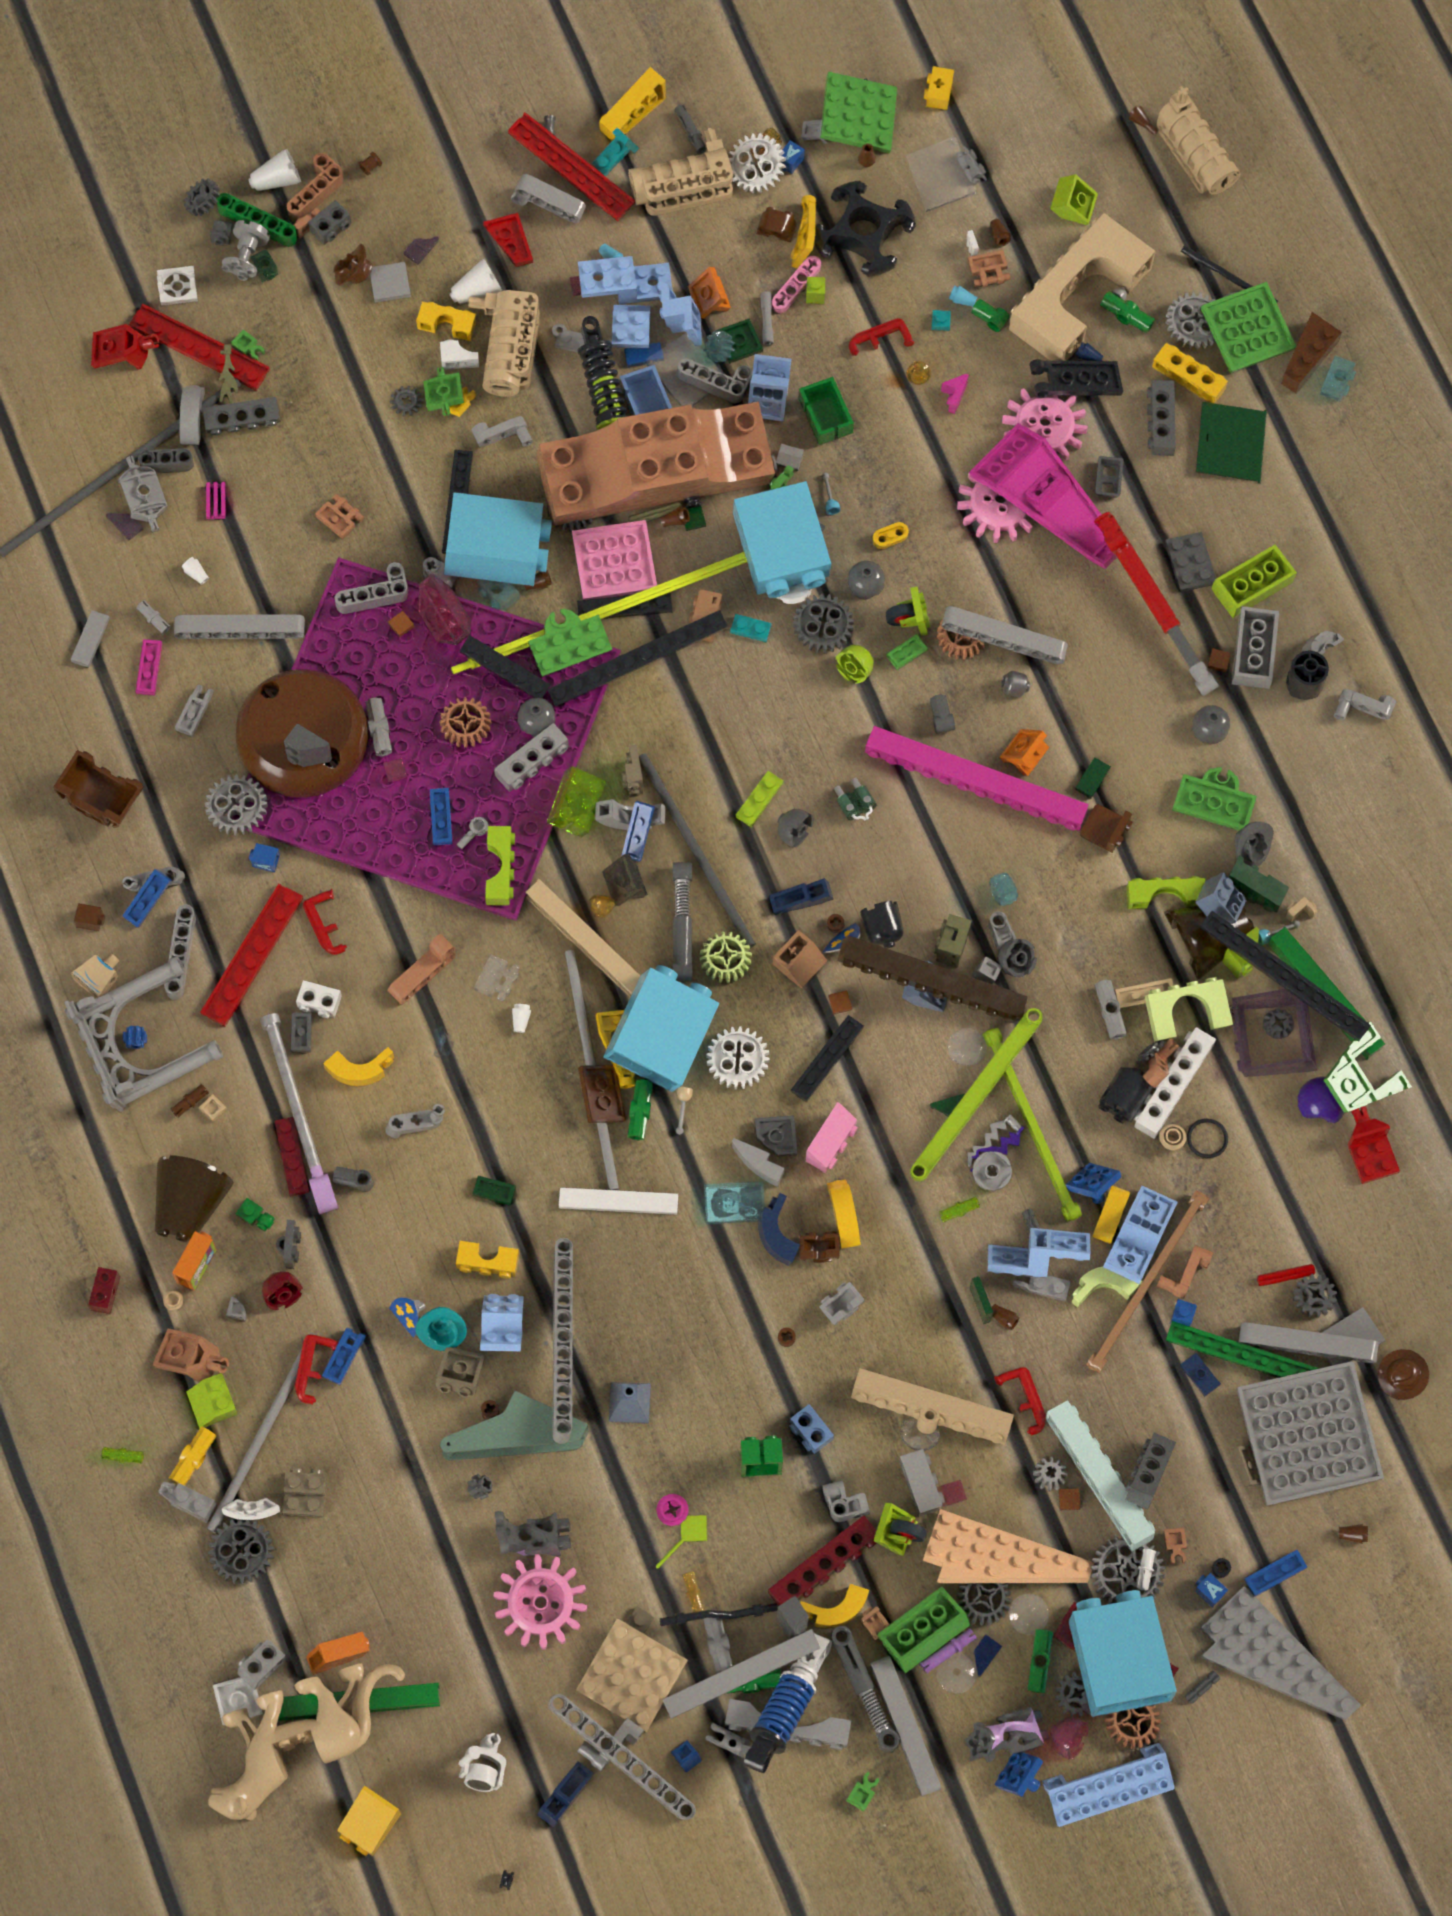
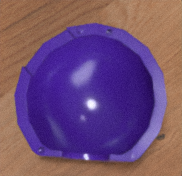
M1320 1076L1307 1081L1301 1087L1298 1094V1107L1302 1116L1311 1119L1321 1118L1330 1123H1337L1345 1113L1324 1082L1325 1077Z

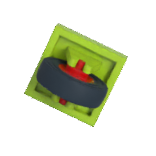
M917 586L910 588L912 599L897 603L896 606L889 608L886 611V621L889 625L901 626L902 628L918 626L921 636L928 635L927 628L931 626L926 611V601L923 592L919 593Z
M885 1503L874 1541L897 1555L904 1556L907 1545H911L912 1541L923 1542L925 1540L927 1530L917 1525L916 1517L892 1503Z

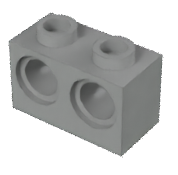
M269 1639L264 1643H258L253 1649L254 1653L249 1658L245 1656L238 1664V1675L254 1690L284 1663L285 1654ZM264 1653H269L272 1656V1658L265 1659L262 1655ZM254 1667L258 1672L251 1673L248 1671V1668Z

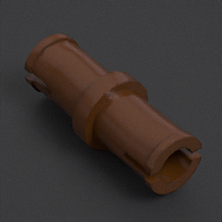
M200 1084L190 1094H185L183 1099L170 1109L179 1118L188 1109L194 1108L196 1103L208 1095L209 1092L205 1091L206 1088Z

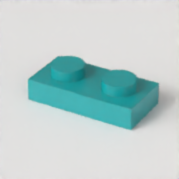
M735 614L730 633L767 643L772 623Z

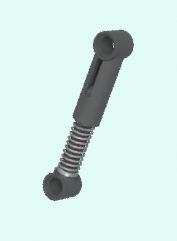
M673 862V882L676 885V912L673 918V970L678 974L676 981L692 982V918L689 917L690 907H688L690 906V891L688 890L690 889L689 884L692 882V862Z
M838 1626L832 1632V1645L837 1651L857 1697L860 1696L862 1698L861 1701L864 1702V1708H867L866 1711L870 1715L869 1718H872L871 1722H873L872 1725H875L879 1748L883 1752L891 1753L898 1747L899 1735L889 1726V1722H886L888 1719H885L886 1716L883 1715V1709H880L881 1705L879 1706L880 1702H877L878 1699L875 1698L877 1696L873 1692L875 1689L874 1683L853 1640L851 1631L845 1626ZM843 1633L847 1636V1640L839 1642L836 1639V1635ZM846 1648L848 1649V1651H849V1653H850V1655H851V1657H852V1660H853V1662H854V1664H855L854 1666H853V1664H852V1662H851V1660H850V1658H849V1656H848V1653H847V1651H846ZM886 1736L892 1737L894 1744L886 1746L883 1743V1738Z

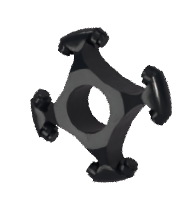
M852 181L840 185L833 190L831 199L835 202L846 200L848 202L847 208L841 219L832 229L825 230L823 225H815L814 244L820 255L826 258L832 256V246L855 252L870 261L862 265L861 272L868 277L881 275L894 269L897 263L895 256L889 255L885 257L880 253L884 241L898 225H902L905 232L912 233L916 227L915 217L906 200L897 199L895 203L896 209L874 204L860 196L866 192L867 185L861 181ZM866 220L875 224L878 230L871 235H860L852 231L850 226L857 221Z

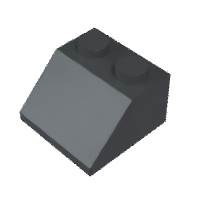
M296 724L284 740L287 759L295 765L299 764L305 767L330 762L332 759L329 742L299 724Z

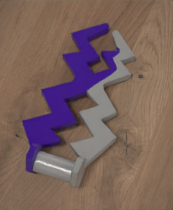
M1011 1114L1005 1120L990 1124L992 1133H985V1146H973L974 1153L967 1152L968 1167H971L972 1158L977 1159L979 1157V1152H1000L1003 1155H1008L1007 1144L1019 1146L1020 1133L1025 1127L1018 1123ZM1005 1123H1008L1017 1131V1133L1009 1132L1010 1138L1000 1137L1001 1147L991 1145L990 1139L998 1140L997 1129L1007 1130Z

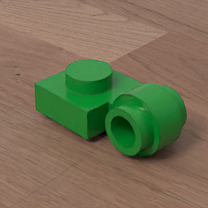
M246 1198L235 1213L236 1216L251 1226L257 1221L256 1226L264 1232L267 1229L270 1230L275 1219L267 1212L262 1214L264 1209L249 1198Z

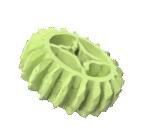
M723 931L721 932V937L715 933L714 940L709 937L707 939L708 943H703L704 949L700 950V955H702L700 962L703 963L701 968L707 969V976L712 974V980L719 977L720 983H722L723 979L730 983V978L737 981V975L743 977V971L748 972L749 967L747 965H751L749 958L752 957V953L748 952L750 946L745 945V939L739 941L740 935L732 937V932H729V936H725ZM728 945L735 947L737 950L729 949ZM716 947H722L719 952H714L713 955H710ZM724 950L726 951V955L728 957L727 964L726 960L723 957ZM741 960L736 967L730 969L732 963ZM714 964L722 965L723 969L717 968Z

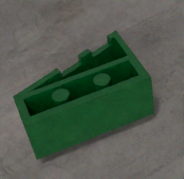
M1239 855L1228 878L1232 880L1233 885L1243 894L1248 902L1262 905L1265 910L1277 913L1289 887L1271 875L1264 876L1258 872L1259 868L1253 865V867L1245 864L1243 862L1244 858Z

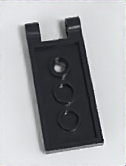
M1036 359L1029 364L1032 375H1041L1047 372L1049 383L1040 382L1034 386L1037 398H1045L1049 395L1122 396L1123 393L1117 361Z

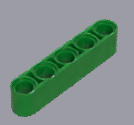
M221 193L216 198L218 201L216 203L217 209L222 216L234 222L244 220V224H249L250 221L255 222L267 229V235L270 234V239L284 246L291 247L296 244L297 234L292 224L228 193Z

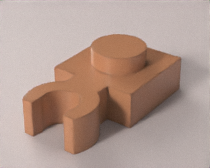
M318 208L314 209L310 215L307 214L295 222L294 227L299 238L310 231L308 222L321 212Z
M1185 1529L1164 1530L1166 1551H1172L1170 1557L1171 1564H1175L1176 1556L1181 1557L1182 1564L1186 1562V1555L1182 1552V1549H1187Z

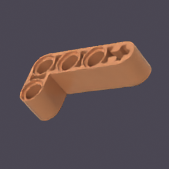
M318 153L313 158L314 169L318 176L287 203L288 216L293 222L311 213L343 183L342 168L325 153Z
M442 934L437 935L430 942L429 950L389 986L387 991L401 1005L406 1003L455 958V947Z

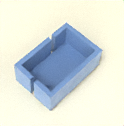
M655 365L620 376V388L625 400H627L632 416L672 408Z

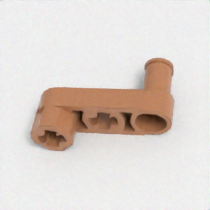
M1171 1038L1162 1046L1159 1052L1155 1053L1148 1060L1149 1070L1143 1075V1078L1154 1088L1169 1075L1167 1058L1179 1047Z
M1195 1245L1181 1281L1176 1282L1161 1275L1157 1287L1173 1293V1296L1184 1300L1197 1266L1207 1269L1213 1252Z

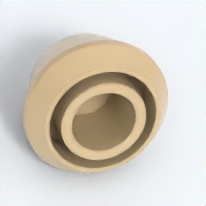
M1169 1124L1161 1130L1160 1142L1169 1150H1178L1186 1142V1133L1179 1125Z

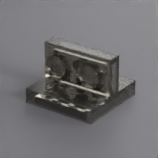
M623 854L602 871L614 906H620L628 899L644 898L648 895L637 863L631 859L630 854Z

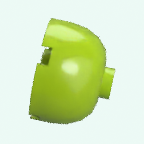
M860 645L845 647L835 658L838 662L836 665L837 670L848 681H851L852 678L857 681L856 683H862L873 671V657L866 648Z

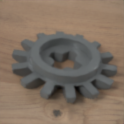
M401 386L400 392L395 389L394 391L397 395L391 394L394 400H390L391 404H395L391 407L392 410L398 408L396 414L403 411L402 416H405L406 411L409 412L410 416H412L411 410L417 413L416 407L422 408V404H419V402H422L423 398H418L421 392L416 394L417 388L411 391L410 386L405 390ZM409 397L411 404L407 403V405H404L401 400Z
M1155 1041L1147 1046L1139 1054L1136 1063L1142 1064L1148 1061L1155 1053L1159 1052L1164 1045V1041Z

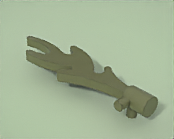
M226 344L224 345V350H220V354H225V363L218 381L224 379L220 390L219 402H223V397L226 394L229 404H232L230 389L233 388L234 392L238 393V387L235 378L228 371V369L235 371V368L230 360L231 345Z

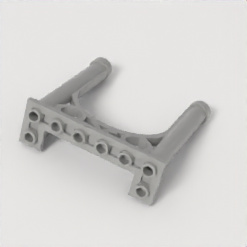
M177 956L169 959V962L96 999L90 996L81 999L77 1003L74 1001L69 1002L68 1000L64 1002L67 1007L64 1009L69 1020L72 1019L75 1024L78 1023L80 1028L78 1034L82 1041H85L87 1044L85 1048L90 1058L93 1057L95 1062L93 1064L94 1070L98 1075H101L102 1081L100 1083L104 1091L102 1094L104 1101L107 1105L110 1104L113 1109L115 1108L120 1112L124 1111L123 1108L126 1107V1104L213 1060L217 1061L223 1058V1053L218 1043L213 1040L160 1068L144 1070L130 1065L118 1050L115 1041V1024L120 1011L131 1000L184 974V967ZM113 1008L110 1017H107L106 1015L101 1014V1013H103V1012H105V1011H107V1010ZM100 1019L108 1022L107 1030L102 1034H98L95 1029V1023ZM96 1038L106 1039V1044L102 1051ZM106 1059H113L118 1064L114 1065L110 1071ZM122 1068H126L129 1070V1079L126 1082L120 1083L117 1078V1072ZM135 1074L147 1076L134 1083Z

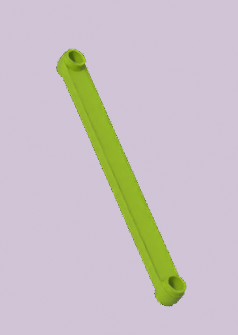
M1031 1008L1024 1014L912 1165L910 1175L914 1181L922 1182L929 1176L1043 1021V1015L1039 1009ZM1036 1014L1039 1016V1019L1031 1021L1029 1016ZM916 1169H923L925 1171L922 1176L914 1174Z
M998 1027L983 1033L987 1047H991L994 1054H996L1002 1045L1001 1042H1003V1037ZM1010 1065L1004 1073L1005 1079L1063 1205L1061 1207L1063 1217L1066 1222L1076 1220L1082 1216L1080 1207L1077 1202L1073 1203L1013 1067Z

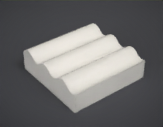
M973 230L967 232L966 245L969 247L968 251L971 253V256L978 255L979 247Z

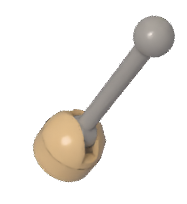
M688 1087L677 1088V1098L681 1101L679 1125L676 1128V1133L679 1135L684 1132L682 1124L685 1102L691 1099L693 1089Z

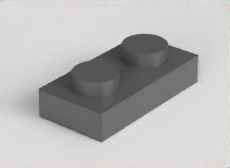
M292 1013L291 1052H311L312 1013Z

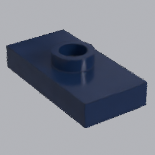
M1197 1353L1180 1364V1367L1204 1397L1221 1385Z

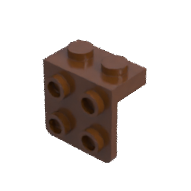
M1097 804L1080 831V836L1113 853L1116 846L1120 847L1122 844L1124 832H1128L1133 824V821H1131L1132 813L1125 810L1123 816Z

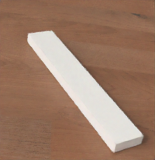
M560 1188L559 1208L677 1215L678 1194Z

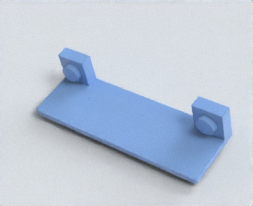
M1157 1743L1141 1748V1759L1070 1782H1066L1062 1774L1043 1780L1042 1782L1050 1797L1058 1827L1173 1790L1174 1784L1166 1752L1161 1745Z

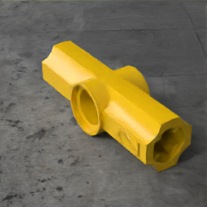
M201 1426L190 1445L188 1444L183 1449L179 1457L180 1461L169 1476V1479L177 1485L180 1483L185 1486L195 1469H199L204 1462L206 1452L216 1438V1435Z

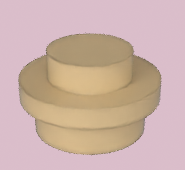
M169 1291L163 1298L164 1306L171 1311L178 1310L183 1305L182 1295L178 1291Z

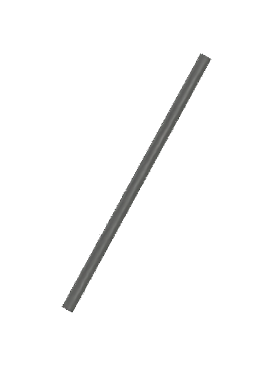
M646 753L640 755V763L742 939L746 940L745 945H749L752 948L756 945L755 941Z

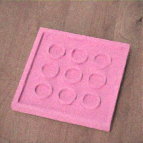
M646 520L572 531L583 600L632 595L657 586Z

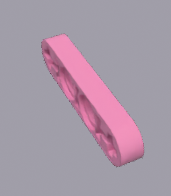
M817 256L806 258L773 297L772 309L774 312L784 313L807 287V280L799 281L797 276L802 274L806 277H815L821 270V260ZM816 263V267L812 266L809 273L810 264ZM792 287L796 292L788 294L786 289ZM783 296H784L785 299H784V301H783V305L777 306V302H778V303H781V301L783 300Z

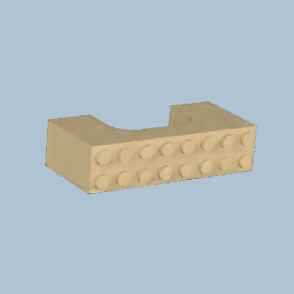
M1103 213L1100 218L1096 217L1089 230L1085 229L1082 232L1077 243L1073 242L1066 255L1062 254L1059 257L1054 268L1050 267L1045 277L1036 282L1031 293L1028 291L1024 295L1022 302L1013 307L1011 310L1012 316L1009 320V330L1047 359L1068 361L1078 350L1080 344L1084 342L1087 326L1067 312L1061 304L1084 279L1091 275L1106 276L1130 293L1152 269L1156 251Z

